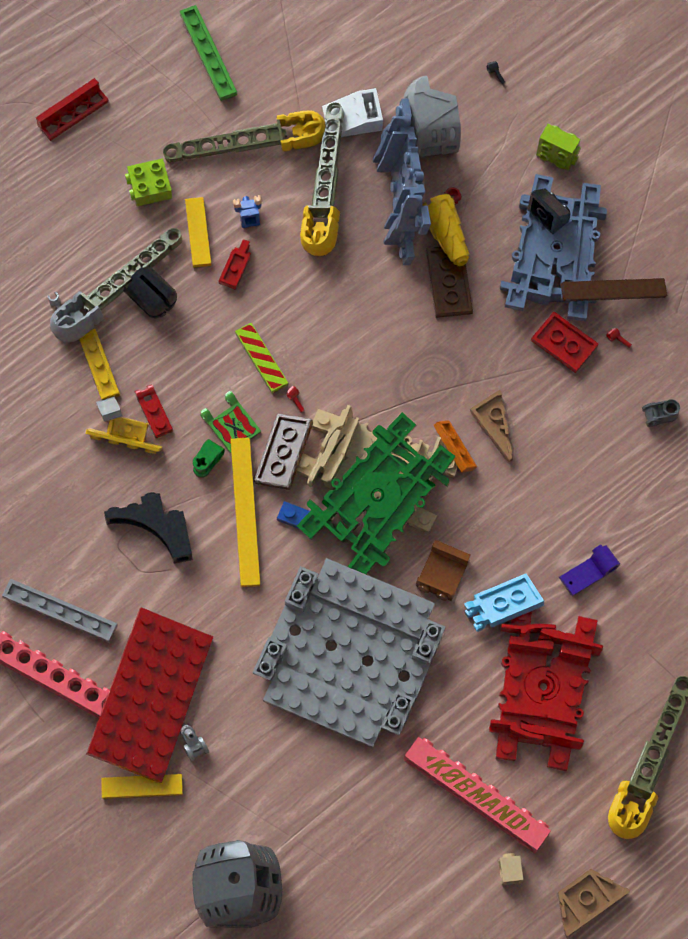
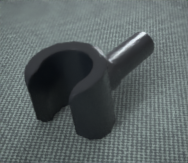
M496 61L487 63L488 73L495 72L502 85L506 82L499 72L498 63Z

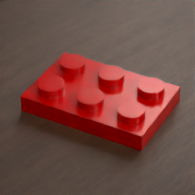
M553 312L531 338L534 344L574 373L581 368L599 345V343L556 312Z

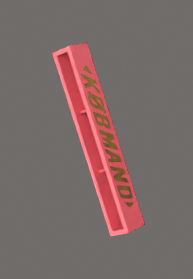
M420 737L416 739L404 756L405 762L536 854L551 832L545 822L535 820L531 817L532 814L528 810L518 808L514 800L507 796L504 798L494 786L490 784L487 786L482 782V778L475 773L470 774L465 770L466 767L462 763L452 761L445 751H438L432 747L433 744L428 739H421Z

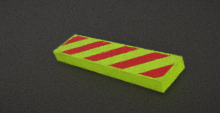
M249 323L236 330V336L271 393L273 394L288 386V381L253 324Z

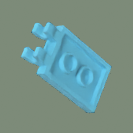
M524 574L474 595V601L464 603L466 608L465 614L470 618L479 612L480 615L473 617L475 622L473 627L479 632L487 624L495 627L544 606V600L528 575Z

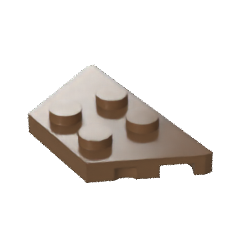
M592 869L561 889L557 894L566 938L629 894L630 890L614 883L613 880L601 876L600 873Z

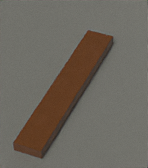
M664 278L569 281L560 284L563 302L665 298L668 296Z

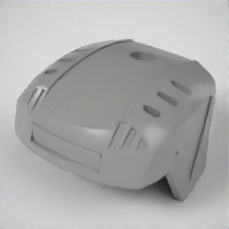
M427 76L413 80L405 91L404 99H409L412 115L410 127H414L419 159L431 155L458 153L461 143V124L456 96L430 89Z

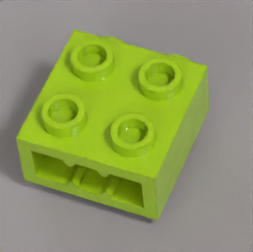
M547 124L539 138L536 155L544 161L554 163L558 168L569 171L571 165L575 166L579 159L581 139L572 133L561 130L558 126Z
M163 158L127 166L128 173L125 174L127 185L131 184L132 189L129 190L132 201L135 200L137 207L172 199V190Z

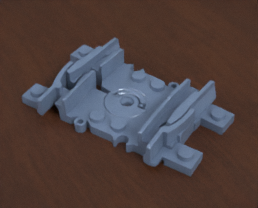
M401 99L399 106L396 107V116H393L391 123L385 127L381 135V143L373 157V163H379L377 172H391L390 189L394 194V209L384 225V229L390 230L383 242L384 245H398V248H400L399 256L402 258L403 265H411L415 258L413 246L414 232H419V235H426L431 225L428 206H422V199L425 194L424 184L422 183L424 173L421 172L414 127H410L412 115L409 99Z
M536 174L532 191L546 188L551 192L554 178ZM583 183L581 199L573 198L572 200L571 198L555 195L562 205L564 204L569 208L571 215L569 222L554 234L550 233L527 210L530 196L525 194L521 196L519 208L527 210L526 215L522 216V221L527 222L528 225H520L522 235L518 251L516 250L512 253V260L515 262L511 278V282L520 283V285L501 281L500 290L508 292L505 303L506 308L523 311L526 299L546 306L549 305V302H563L560 285L562 282L591 281L595 272H590L588 268L595 267L596 262L593 260L595 242L600 238V232L596 230L597 220H605L607 215L606 208L598 207L601 185ZM559 245L560 249L556 250L553 246ZM552 266H556V275L561 278L560 288L553 287L555 275L551 274ZM531 282L536 285L537 290L529 289V283ZM597 300L564 302L569 303L567 319L586 321L588 303H596Z

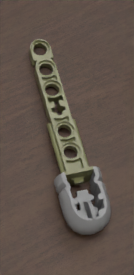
M177 228L167 230L160 236V239H156L86 296L83 292L79 291L73 296V299H69L52 314L50 320L51 331L55 337L63 342L77 341L93 329L94 325L104 320L101 310L124 292V286L128 288L132 282L130 277L135 273L133 271H137L141 267L147 269L149 265L154 267L169 254L170 250L173 251L182 243L181 231ZM171 235L179 236L176 240L169 239ZM158 246L165 247V249L160 252L155 250ZM145 257H150L151 261L144 263L142 262V259ZM116 280H124L122 285L114 284ZM103 291L110 292L106 297L101 296ZM83 307L88 312L85 316L80 312V309Z

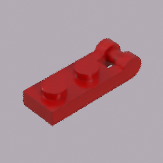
M148 385L144 390L134 391L155 438L173 432V428L153 385ZM150 395L151 400L145 402L144 397Z

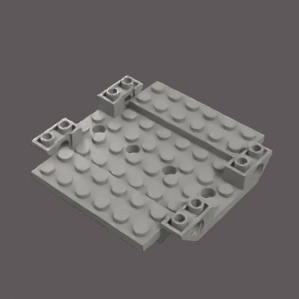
M327 558L320 574L300 566L285 599V606L271 637H268L253 670V674L271 681L263 702L371 748L374 747L382 729L400 735L446 628L443 625L428 620L435 603ZM294 626L301 629V633L297 636L290 634V629ZM328 642H335L337 648L334 651L327 650L326 644ZM364 657H371L373 664L371 666H364L362 659ZM401 672H407L410 678L408 681L402 682L399 680L398 675Z

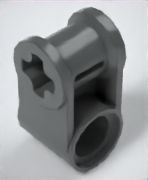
M669 399L644 405L642 411L645 412L647 418L646 425L653 427L675 421L679 415L680 404L676 400ZM672 408L675 412L669 413L666 409Z

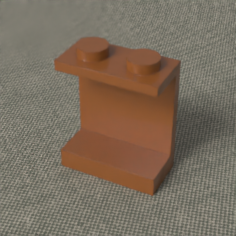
M435 540L421 575L417 578L416 586L424 593L431 592L436 594V597L443 601H452L470 561L471 554Z

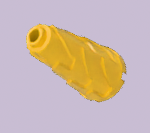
M449 194L435 196L430 199L431 204L427 205L426 202L422 204V206H428L431 222L429 230L439 242L443 251L448 255L450 261L455 265L463 266L468 262L470 254L460 226L461 222L455 208L454 199Z

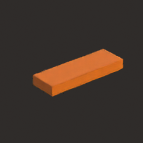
M449 420L436 422L433 426L448 451L456 456L454 461L461 473L476 469L477 465Z

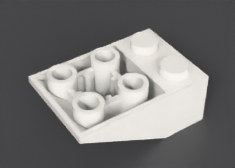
M376 88L357 91L333 101L341 104L344 110L343 123H341V137L382 131L383 117ZM329 104L322 106L324 118ZM334 108V109H332L331 114H332V115L338 114L339 111H340V109H339V108ZM333 124L328 130L335 131L338 125Z

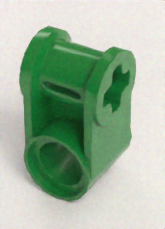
M210 439L206 440L193 459L194 474L197 477L209 475L214 466L223 457L225 449Z

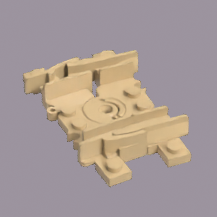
M347 405V408L342 410L340 416L318 409L313 420L312 429L327 433L321 445V452L317 459L302 454L296 473L308 478L307 485L312 487L321 472L323 473L321 480L325 486L335 490L336 488L331 484L332 480L337 478L342 482L343 475L356 462V456L360 459H365L367 452L364 451V448H369L377 438L373 435V432L367 430L368 423L360 424L358 417L356 419L353 418V411L350 405ZM410 436L404 439L409 441L407 443L428 460L440 445L443 446L441 437H438L433 451L428 452L430 445L423 443V440H420L419 444L411 445L412 438ZM392 454V455H395V456L401 458V459L404 460L405 462L409 463V462L406 461L404 458H402V457H400V456H398V455H396V454ZM455 461L451 463L443 475L455 478L458 470ZM432 476L429 480L433 482L434 477ZM376 492L374 497L376 499L381 498V493ZM415 505V512L407 523L429 534L437 519V515Z

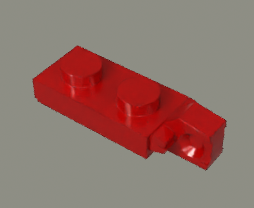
M243 239L239 248L235 247L232 249L220 276L219 284L234 290L237 289L250 259L251 253L248 252L250 241Z

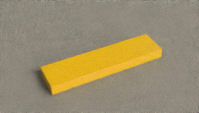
M203 197L185 199L193 268L211 266Z
M92 329L80 338L79 341L101 400L113 396L115 398L119 397L120 393L97 331Z
M182 774L165 775L162 783L142 776L101 778L102 799L183 795Z

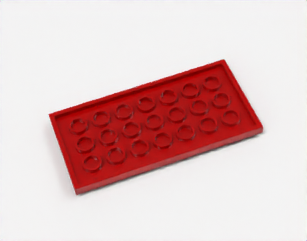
M141 607L133 624L86 755L162 783L213 636Z

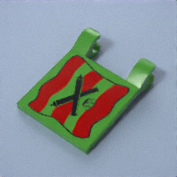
M229 391L225 394V400L231 405L230 408L216 418H213L210 411L205 408L201 411V417L231 453V439H252L261 430L238 402L232 391Z

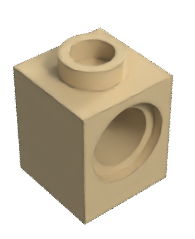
M514 853L504 854L498 861L501 886L522 884L523 873L520 856H515Z

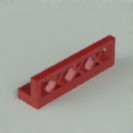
M93 78L36 117L37 125L47 138L52 141L109 102V99L100 90L99 82ZM96 94L102 98L98 103L91 102V98ZM78 106H87V109L83 113L76 112ZM65 115L72 116L71 121L61 122L62 117ZM50 125H57V130L52 134L46 129Z

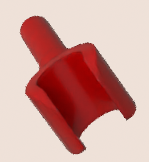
M617 328L611 329L606 334L610 341L617 339L628 348L632 345L621 336Z
M292 386L287 392V397L293 400L300 412H303L305 410L296 397L300 392L295 386Z

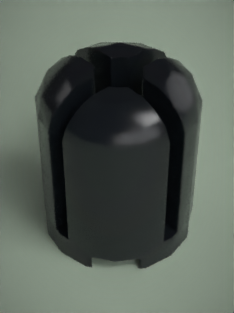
M150 265L147 269L141 267L130 277L132 282L128 288L124 286V293L153 319L166 315V311L169 312L177 301L176 290Z

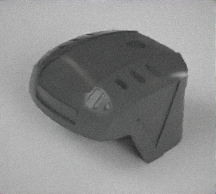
M236 840L209 845L200 850L193 871V897L195 909H197L206 927L252 928L268 922L278 915L283 892L281 869L278 859L271 848ZM239 874L240 880L238 883H235V876ZM275 896H276L275 906H274V909H273V911H272L273 904H274V900H275Z

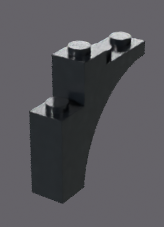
M150 492L141 497L142 504L139 505L132 503L127 505V507H112L108 511H104L107 525H133L155 535L168 549L174 564L193 560L184 512L172 510L168 514H164L160 493Z

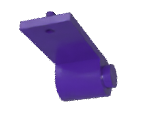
M598 545L592 550L593 554L589 559L559 577L572 596L599 581L620 566V562L607 545Z

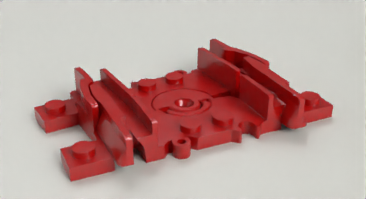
M532 611L511 619L510 625L502 624L500 629L501 632L520 635H510L508 656L503 657L501 665L508 669L505 671L504 687L499 696L505 697L507 702L498 704L501 710L500 720L492 719L489 725L491 733H498L495 759L516 761L518 742L536 744L551 748L547 767L567 771L571 749L581 750L584 744L583 739L566 736L565 733L575 734L578 721L575 719L579 720L584 715V711L581 708H577L581 704L584 686L589 682L582 678V674H590L591 670L588 666L591 655L598 657L603 650V645L593 643L598 620L578 616L575 634L564 633L556 630V625L531 624ZM530 633H540L538 640L529 642ZM554 643L562 645L559 656L552 659L550 667H546L547 655L552 656ZM540 684H546L547 689L542 690Z

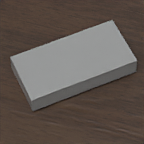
M114 396L96 402L105 422L122 416Z

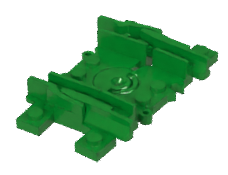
M403 412L389 425L387 430L381 425L376 426L373 430V435L377 440L369 448H364V451L367 452V457L360 459L356 456V462L343 475L342 482L337 478L332 480L331 484L336 489L329 490L322 501L327 509L323 511L316 503L309 499L307 506L311 511L297 525L311 540L326 526L343 543L346 539L353 542L354 544L351 549L358 554L348 567L366 575L376 562L381 566L389 565L390 557L385 552L390 548L391 542L397 541L393 537V532L395 530L404 532L403 527L415 512V505L418 508L425 507L426 502L421 497L431 494V491L436 486L429 478L433 476L446 487L449 486L450 480L443 474L456 458L455 455L441 445L429 460L414 450L404 439L417 425ZM392 454H396V455H398V456L404 458V459H405L406 461H408L409 463L405 462V461L402 460L401 458H399V457H397V456H395V455H392ZM380 492L381 498L376 499L374 494ZM366 510L367 513L362 520L364 527L357 537L351 531H354L361 525L356 519ZM337 513H339L348 529L341 521H339L335 528L331 520Z

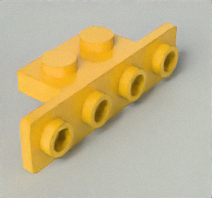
M125 417L109 420L107 433L94 429H87L85 433L90 435L91 439L101 440V438L109 439L108 443L119 445L121 442L127 444L128 448L138 449V447L145 448V452L152 454L162 451L163 446L145 442L149 423Z

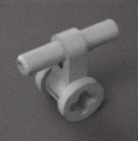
M183 724L181 734L186 742L183 748L192 762L195 760V757L203 753H209V750L201 736L197 738L193 728Z

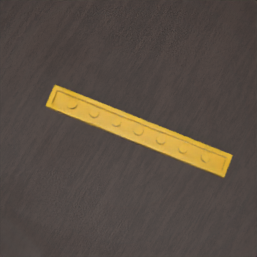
M250 438L231 439L230 442L240 586L257 587L260 586Z

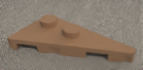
M498 390L470 408V412L506 460L510 462L513 460L512 448L502 402V392Z

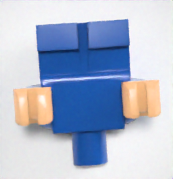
M260 195L258 197L254 196L252 200L248 196L243 197L242 201L240 199H237V201L233 200L235 212L240 213L242 228L260 225L258 210L262 207Z

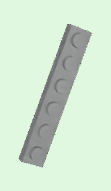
M13 579L9 580L2 594V597L6 600L110 643L118 626L113 621Z

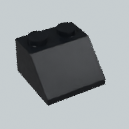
M546 188L531 192L527 210L550 233H556L569 222L571 215L569 208L564 204L562 205L554 193L549 192Z

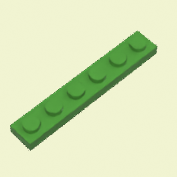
M194 5L180 10V16L220 101L236 96L237 90L197 6Z

